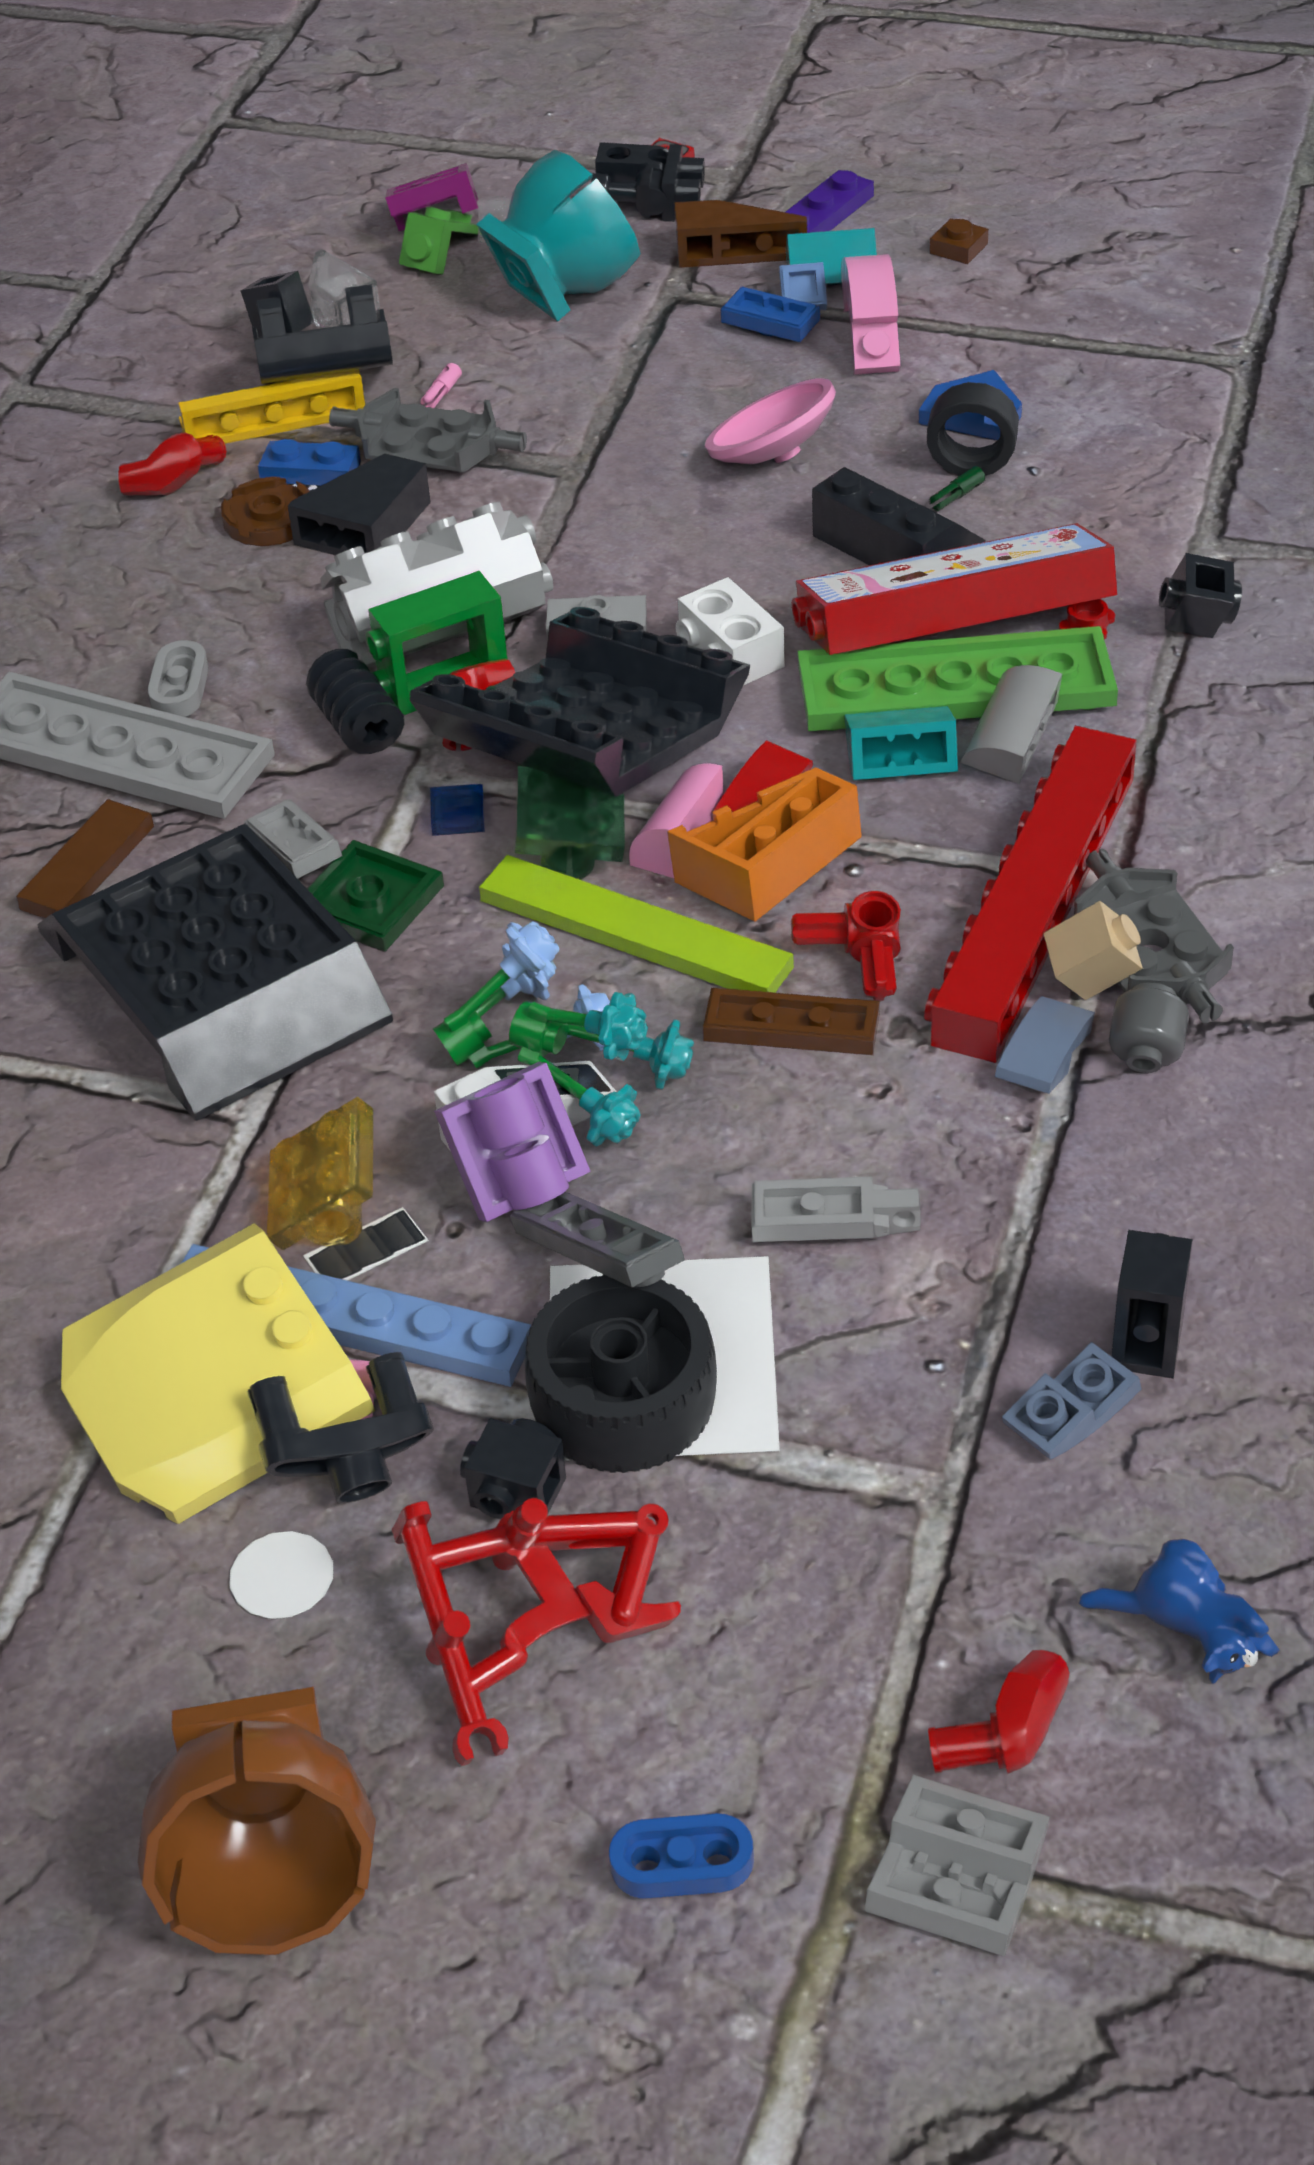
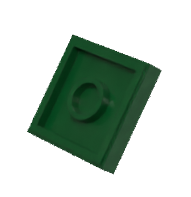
M352 840L341 852L342 856L332 861L307 889L355 941L386 952L444 887L443 873Z

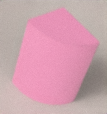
M698 764L682 773L632 842L629 852L630 866L674 878L667 831L683 825L688 832L713 821L712 812L724 795L722 765Z

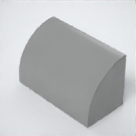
M1032 665L1015 666L1006 670L998 681L962 757L961 763L1020 784L1058 702L1062 673Z

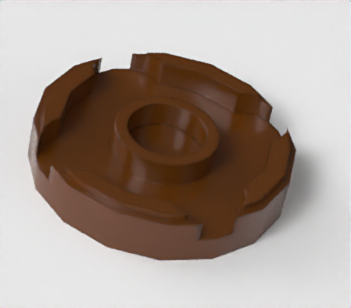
M280 477L257 478L240 484L231 491L232 498L228 501L224 499L221 504L224 530L232 539L246 545L263 547L293 540L288 505L292 500L310 492V490L304 484L297 481V487L286 484V479Z

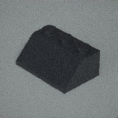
M846 467L841 468L812 488L813 537L869 566L986 542L985 539L956 522Z

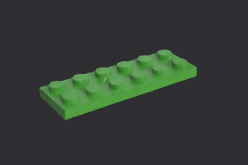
M1101 626L888 643L829 655L824 649L798 651V670L808 731L845 728L844 714L948 706L955 719L981 718L1001 675L1006 670L1021 665L1039 666L1062 673L1058 702L1054 711L1091 710L1100 707L1117 706L1118 688Z

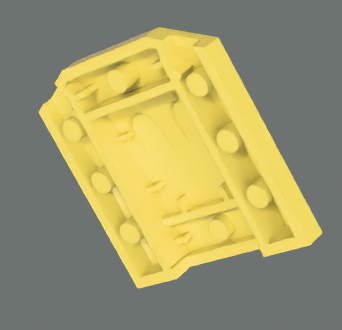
M255 1223L63 1329L61 1390L120 1492L138 1503L144 1500L164 1511L167 1519L177 1524L267 1473L258 1447L263 1438L247 1392L252 1384L269 1377L284 1376L300 1427L306 1428L309 1431L360 1420L375 1411L371 1398L351 1361L265 1232Z

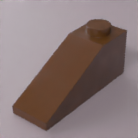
M722 200L675 202L679 268L787 261V234L807 233V217Z

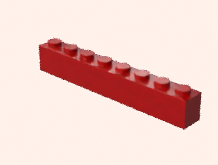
M1075 725L1066 744L1057 745L1052 758L1051 774L1049 778L1043 776L1040 778L1035 791L1032 811H1023L1017 828V840L1014 845L1007 844L1000 859L997 879L990 878L987 881L982 894L979 914H971L964 928L963 945L960 951L953 950L949 954L944 970V982L941 988L934 987L929 993L924 1011V1019L931 1022L932 1047L993 1063L997 1062L1049 955L1044 932L1066 920L1090 870L1086 864V859L1092 851L1096 850L1097 853L1099 852L1133 782L1137 739Z

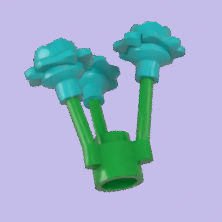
M614 992L609 1005H606L603 1011L590 1010L587 1014L554 1009L534 1001L532 1003L525 1001L517 1009L509 1029L510 1044L521 1048L518 1061L528 1065H533L537 1062L547 1063L553 1080L578 1098L579 1106L591 1114L590 1128L586 1139L596 1147L601 1145L606 1139L618 1144L621 1140L627 1139L632 1135L633 1128L641 1116L638 1107L633 1103L637 1097V1091L628 1084L618 1092H611L603 1095L594 1087L586 1089L543 1057L548 1053L558 1054L565 1044L567 1035L604 1045L603 1055L605 1059L613 1060L616 1058L624 1061L629 1051L634 1052V1058L649 1061L652 1073H655V1086L660 1090L664 1088L665 1082L668 1079L683 1078L686 1070L690 1068L693 1056L691 1047H693L694 1041L679 1034L680 1021L674 1019L667 1027V1030L661 1032L655 1039L646 1037L648 1026L645 1019L647 1015L643 1009L636 1007V997L632 993L623 995V993Z

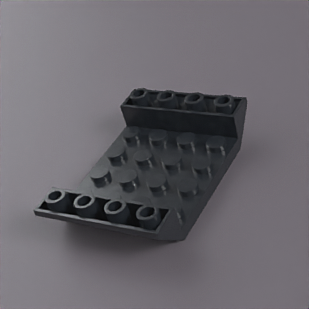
M574 607L570 612L549 622L546 658L540 660L539 663L514 673L512 677L496 685L489 686L486 690L466 685L464 679L455 675H436L432 680L410 691V701L434 735L618 797L719 735L749 675L750 664L732 659V654L724 650H703L688 645V641L683 637L676 635L659 636L644 631V627L639 623L632 621L615 622L600 617V612L595 609Z
M246 823L54 912L37 924L40 934L64 962L76 956L79 957L160 1054L168 1088L195 1121L393 1022L392 1012L357 942Z

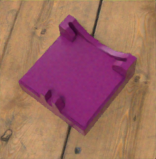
M467 163L387 189L385 196L390 214L394 217L398 231L405 230L404 214L454 197L458 199L462 214L479 208L477 204L479 199Z

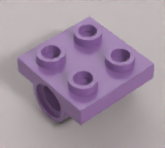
M537 1062L434 1111L474 1209L481 1221L488 1222L513 1209L523 1210L552 1200L569 1188L568 1182L591 1172L549 1067L545 1062Z

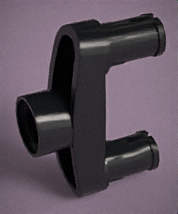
M393 1352L381 1355L371 1360L369 1365L365 1367L382 1415L311 1431L300 1427L284 1376L269 1377L252 1384L247 1392L263 1438L258 1447L266 1472L279 1477L328 1475L336 1501L339 1503L363 1500L377 1495L390 1487L392 1479L385 1459L414 1446L434 1430L426 1405L418 1403L403 1353Z

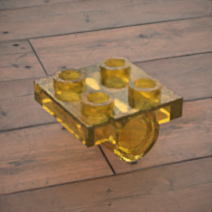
M358 1096L338 1109L325 1113L317 1122L296 1135L283 1139L275 1148L270 1150L267 1237L280 1249L285 1250L305 1237L321 1246H337L349 1244L360 1235L362 1231V1203L373 1197V1108Z

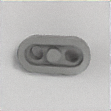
M190 640L171 642L158 651L148 685V695L152 709L189 717L200 707L209 671L206 652L201 644Z

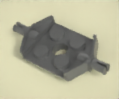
M393 388L365 404L363 409L352 410L333 406L329 415V423L332 427L338 426L355 429L356 436L361 438L365 459H374L385 453L426 463V467L466 472L490 454L495 455L498 448L524 452L527 444L526 432L507 431L496 427L490 400L484 401V412L482 414H475L460 409L445 410L425 407L421 404H401L399 388Z
M1099 849V854L1096 850L1092 851L1086 859V864L1091 868L1098 880L1075 900L1074 915L1101 901L1119 916L1122 914L1127 915L1136 926L1141 939L1140 944L1136 947L1143 969L1118 982L1124 993L1141 983L1163 984L1172 988L1185 1004L1190 1003L1203 1023H1209V1018L1212 1022L1217 1020L1221 1016L1223 1008L1210 993L1209 989L1231 969L1233 945H1226V949L1222 951L1177 892L1178 873L1176 870L1121 869L1115 865L1105 849ZM1143 945H1156L1158 947H1161L1163 950L1155 952L1151 948L1145 947Z

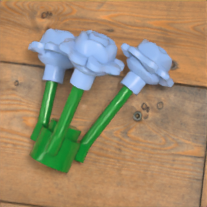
M532 921L522 927L519 924L510 922L506 929L509 944L506 943L502 946L504 955L503 961L500 963L502 969L459 1009L445 1017L442 1023L433 1028L457 1066L470 1059L476 1069H478L492 1058L521 1049L511 1045L509 1039L486 1047L484 1042L490 1039L492 1034L480 1017L503 998L510 1000L520 991L525 994H532L535 998L547 1000L550 997L547 989L549 986L548 981L556 973L555 970L557 968L553 959L559 952V946L557 943H554V937L549 934L546 928L539 926L538 923ZM584 984L578 985V1000L573 1005V1012L587 1014L590 1010L603 1011V1008L609 1005L610 1000H608L605 993H591ZM593 1042L600 1051L603 1050L604 1045Z

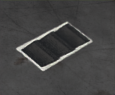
M402 1207L303 1255V1257L315 1273L348 1281L429 1240Z

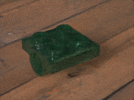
M518 766L516 780L515 854L541 856L542 867L579 880L592 872L595 860L623 861L625 849L624 793L614 797L529 767Z

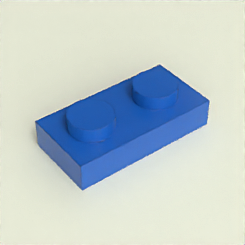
M292 439L269 441L258 465L259 477L285 478L287 484H296L297 481L304 485H323L359 467L361 462L360 450L358 445H342L334 441L325 443H304Z

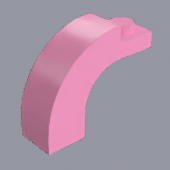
M890 255L843 257L841 265L844 312L849 311L854 375L899 372L898 305Z

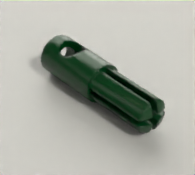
M973 466L952 480L949 485L929 498L930 505L949 492L952 493L933 506L932 509L940 511L956 499L972 491L974 487L984 483L985 474L983 470L978 466Z

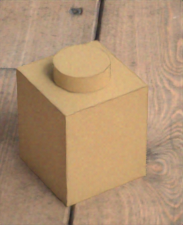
M1101 901L1096 902L1044 932L1055 978L1085 1000L1143 969L1136 947L1141 942L1136 926L1127 915L1122 914L1119 916Z

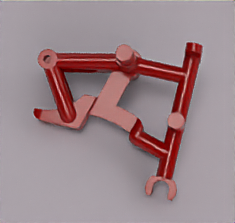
M530 1498L518 1506L515 1511L505 1514L495 1528L432 1544L427 1524L432 1516L427 1501L410 1504L401 1510L392 1528L395 1542L397 1544L404 1543L432 1632L433 1637L426 1647V1657L432 1664L442 1665L461 1726L453 1738L452 1745L454 1757L461 1766L470 1764L474 1759L473 1750L469 1742V1738L473 1734L480 1733L489 1738L495 1756L502 1755L507 1750L509 1737L506 1728L495 1718L487 1719L480 1693L521 1669L528 1660L526 1649L538 1639L560 1627L587 1618L599 1638L605 1643H612L665 1628L677 1618L681 1612L679 1601L659 1604L642 1603L659 1537L666 1530L669 1521L667 1512L661 1506L650 1503L642 1506L638 1511L547 1516L548 1509L546 1504L540 1499ZM625 1547L613 1592L606 1589L598 1581L578 1585L574 1588L551 1552L556 1550ZM492 1556V1561L498 1569L510 1570L515 1565H518L542 1604L527 1611L508 1626L500 1641L501 1649L470 1666L463 1639L470 1629V1620L464 1612L453 1611L441 1570Z

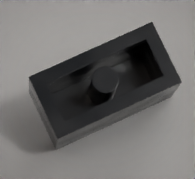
M1128 1230L1117 1290L1111 1357L1131 1372L1174 1379L1184 1319L1193 1239L1169 1236L1163 1233Z

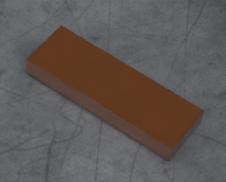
M107 799L18 893L16 897L20 910L47 918L52 913L91 896L154 828L151 813Z
M711 988L703 1024V1041L873 1055L880 1017V1001Z

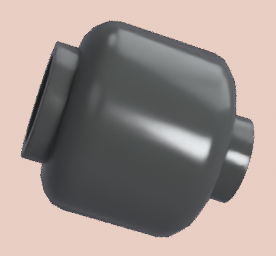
M1150 982L1137 984L1131 990L1120 995L1114 1006L1109 1035L1111 1050L1121 1060L1126 1061L1129 1068L1143 1073L1156 1072L1162 1066H1169L1180 1059L1185 1049L1189 1022L1187 1005L1177 996L1172 988L1166 985Z

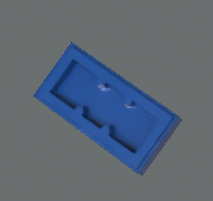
M740 287L721 308V323L757 331L765 336H777L801 342L820 321V306L746 287Z

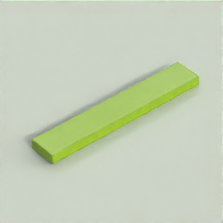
M510 855L504 857L479 887L480 900L482 902L727 989L776 993L794 968L793 953Z

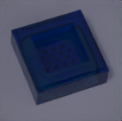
M483 784L430 787L432 836L485 832Z

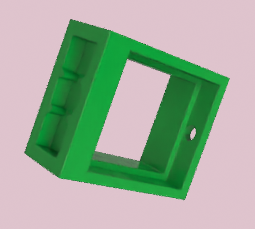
M480 570L368 609L371 630L366 632V642L372 657L376 660L377 671L372 673L403 715L417 711L410 701V691L432 680L434 676L450 674L456 670L479 663L508 659L501 596ZM466 620L469 652L406 674L402 642Z

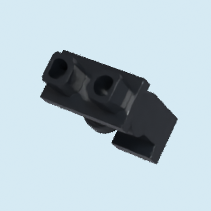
M600 142L595 160L596 173L592 174L591 182L597 179L614 201L635 203L637 210L644 217L650 218V215L662 213V221L675 222V202L701 200V188H703L705 181V159L683 157L681 144H670L668 150L665 147L656 145Z

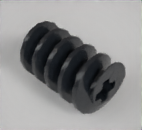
M334 649L324 653L314 661L308 671L306 680L308 694L315 701L346 746L359 754H373L391 746L403 731L405 725L404 715L373 673L370 672L366 664L359 660L357 653L350 649Z

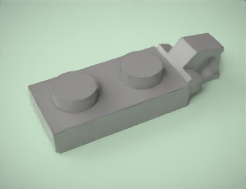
M872 1176L761 1180L752 1183L753 1242L875 1238V1236L879 1238L889 1234L920 1230L921 1213L918 1188L888 1189L887 1186L873 1184Z

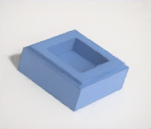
M823 262L779 266L782 297L820 306V310L827 309Z

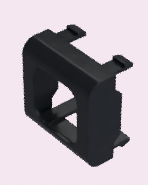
M372 284L345 288L350 324L292 333L285 332L280 298L257 300L262 337H258L256 327H252L261 384L393 365L384 309H375Z

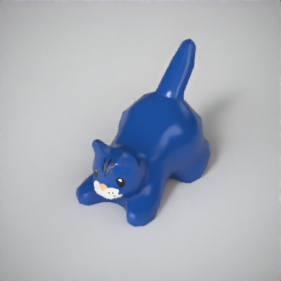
M1175 1539L1163 1543L1158 1559L1143 1572L1134 1590L1123 1591L1100 1588L1084 1593L1080 1597L1079 1604L1087 1609H1105L1130 1614H1144L1161 1626L1189 1635L1201 1642L1205 1653L1202 1667L1206 1673L1209 1672L1211 1683H1216L1224 1674L1234 1673L1240 1668L1255 1665L1258 1661V1651L1269 1657H1273L1280 1651L1267 1634L1269 1631L1268 1626L1256 1611L1241 1596L1225 1593L1226 1586L1218 1577L1219 1572L1214 1567L1212 1561L1200 1546L1191 1540Z

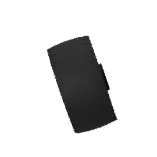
M603 1274V1276L596 1275L590 1279L580 1280L579 1283L571 1284L570 1287L564 1288L558 1295H554L549 1302H546L544 1308L538 1312L537 1318H534L532 1327H530L525 1353V1380L530 1407L536 1422L549 1428L558 1438H562L564 1455L567 1459L575 1461L578 1465H584L589 1469L594 1468L603 1472L605 1470L610 1471V1473H616V1471L628 1473V1471L637 1472L641 1469H651L653 1466H660L663 1462L673 1460V1457L680 1455L684 1449H688L692 1442L699 1438V1434L703 1433L714 1406L717 1384L716 1354L710 1328L702 1310L700 1311L697 1303H694L689 1295H685L683 1290L677 1289L675 1285L668 1284L662 1279L648 1286L632 1288Z

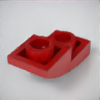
M766 740L741 768L714 811L728 806L734 812L757 802V792L810 770L813 767V761Z

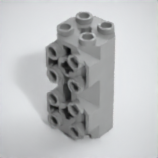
M500 501L493 502L472 511L473 517L457 523L455 517L451 516L429 524L427 526L428 531L417 536L415 541H412L408 531L401 532L380 541L382 546L371 552L364 553L361 546L335 555V562L325 567L326 572L320 579L322 590L329 587L332 588L333 598L325 600L324 605L339 649H350L356 652L359 660H362L368 668L376 666V660L372 657L366 642V632L371 630L369 608L479 570L501 596L504 622L536 612L546 604L545 593L553 590V579L548 566L544 562L540 563L533 545L536 543V534L531 520L527 515L517 518L511 510L503 511ZM466 620L402 642L404 656L468 635Z

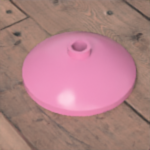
M824 378L806 380L777 390L744 407L721 423L708 436L705 442L708 454L716 460L727 463L756 464L773 458L776 463L789 460L800 452L799 445L817 431L830 411L836 394L832 382Z

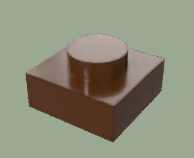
M950 218L930 238V254L969 264L988 244L989 229L974 225L965 219Z

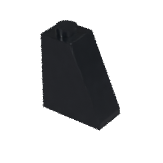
M384 453L292 500L288 505L294 545L332 555L362 546L364 553H368L381 547L380 541L406 532L431 503L426 463Z

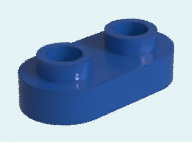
M721 1813L636 1820L620 1828L611 1840L609 1859L612 1878L623 1892L637 1898H659L730 1891L743 1884L752 1872L754 1865L752 1835L747 1826L739 1819ZM714 1855H724L730 1859L727 1863L720 1865H711L707 1862V1859ZM646 1860L658 1864L655 1869L641 1871L635 1868L638 1863Z

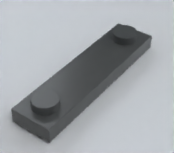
M567 1192L540 1205L523 1210H514L510 1214L516 1234L632 1288L656 1283L664 1277L665 1270L685 1260L679 1240Z

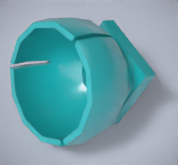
M554 149L537 160L517 183L512 192L505 221L502 222L489 213L476 225L508 286L558 322L571 311L564 298L565 294L599 292L619 280L636 262L641 252L636 235L618 204L597 179L584 187L572 199L569 198L593 176L572 156Z

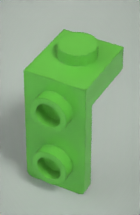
M426 206L425 214L408 212L399 264L435 274H444L451 232L482 235L477 225L471 223L472 214H462L460 211L443 210Z

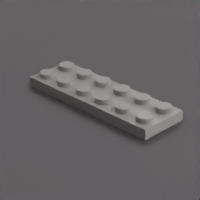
M8 672L0 681V759L225 819L275 756L273 742L269 738L13 672Z

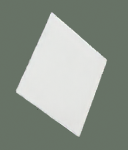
M769 1257L684 1260L665 1270L662 1280H665L668 1284L675 1285L677 1289L683 1290L685 1295H689L693 1302L697 1303L700 1311L702 1310L712 1335L717 1365L716 1395L709 1422L706 1424L703 1433L699 1434V1438L693 1441L688 1449H684L680 1455L676 1456L780 1451ZM585 1265L550 1266V1300L554 1295H558L561 1290L567 1289L573 1283H579L580 1280L590 1279L596 1275L603 1276V1274ZM564 1455V1461H571Z

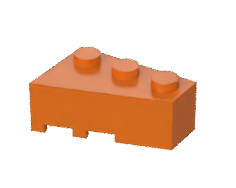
M815 767L757 792L758 801L734 812L728 806L712 812L713 821L688 832L683 825L667 831L674 882L756 922L862 837L857 785Z

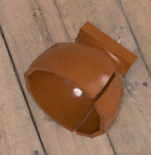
M314 1687L172 1710V1732L177 1753L151 1782L143 1809L138 1853V1867L142 1886L164 1925L169 1922L171 1931L215 1953L277 1955L330 1934L364 1898L365 1889L368 1890L376 1819L366 1791L344 1751L324 1740Z

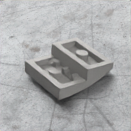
M913 1775L892 1819L888 1846L867 1889L865 1912L1005 1956L1039 1860L1050 1817Z

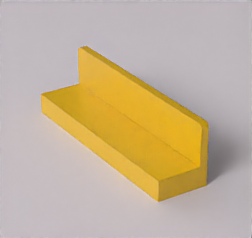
M359 370L299 378L178 402L181 414L179 420L182 431L193 435L194 438H202L207 435H213L214 437L217 435L225 444L329 423V415L333 406L352 410L364 408L365 399L362 378Z

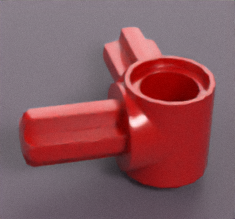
M873 890L858 895L852 903H845L843 912L796 913L792 915L791 938L795 944H844L845 952L850 953L861 964L865 995L872 996L875 1001H883L886 996L895 994L897 985L894 958L898 956L901 950L898 928L901 909L893 896L885 892Z

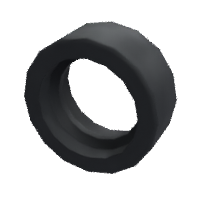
M975 382L955 385L938 396L931 409L927 426L926 444L932 458L946 471L960 476L973 466H978L983 470L985 476L994 474L1008 463L1015 451L1019 415L1013 401L1001 390L993 386ZM964 412L979 413L990 418L999 426L1000 438L992 445L981 448L966 447L955 442L946 433L945 423L949 418Z

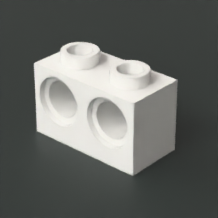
M729 577L678 598L679 620L676 622L677 635L685 638L690 646L703 650H724L732 654V659L750 664L749 675L744 685L785 667L784 627Z

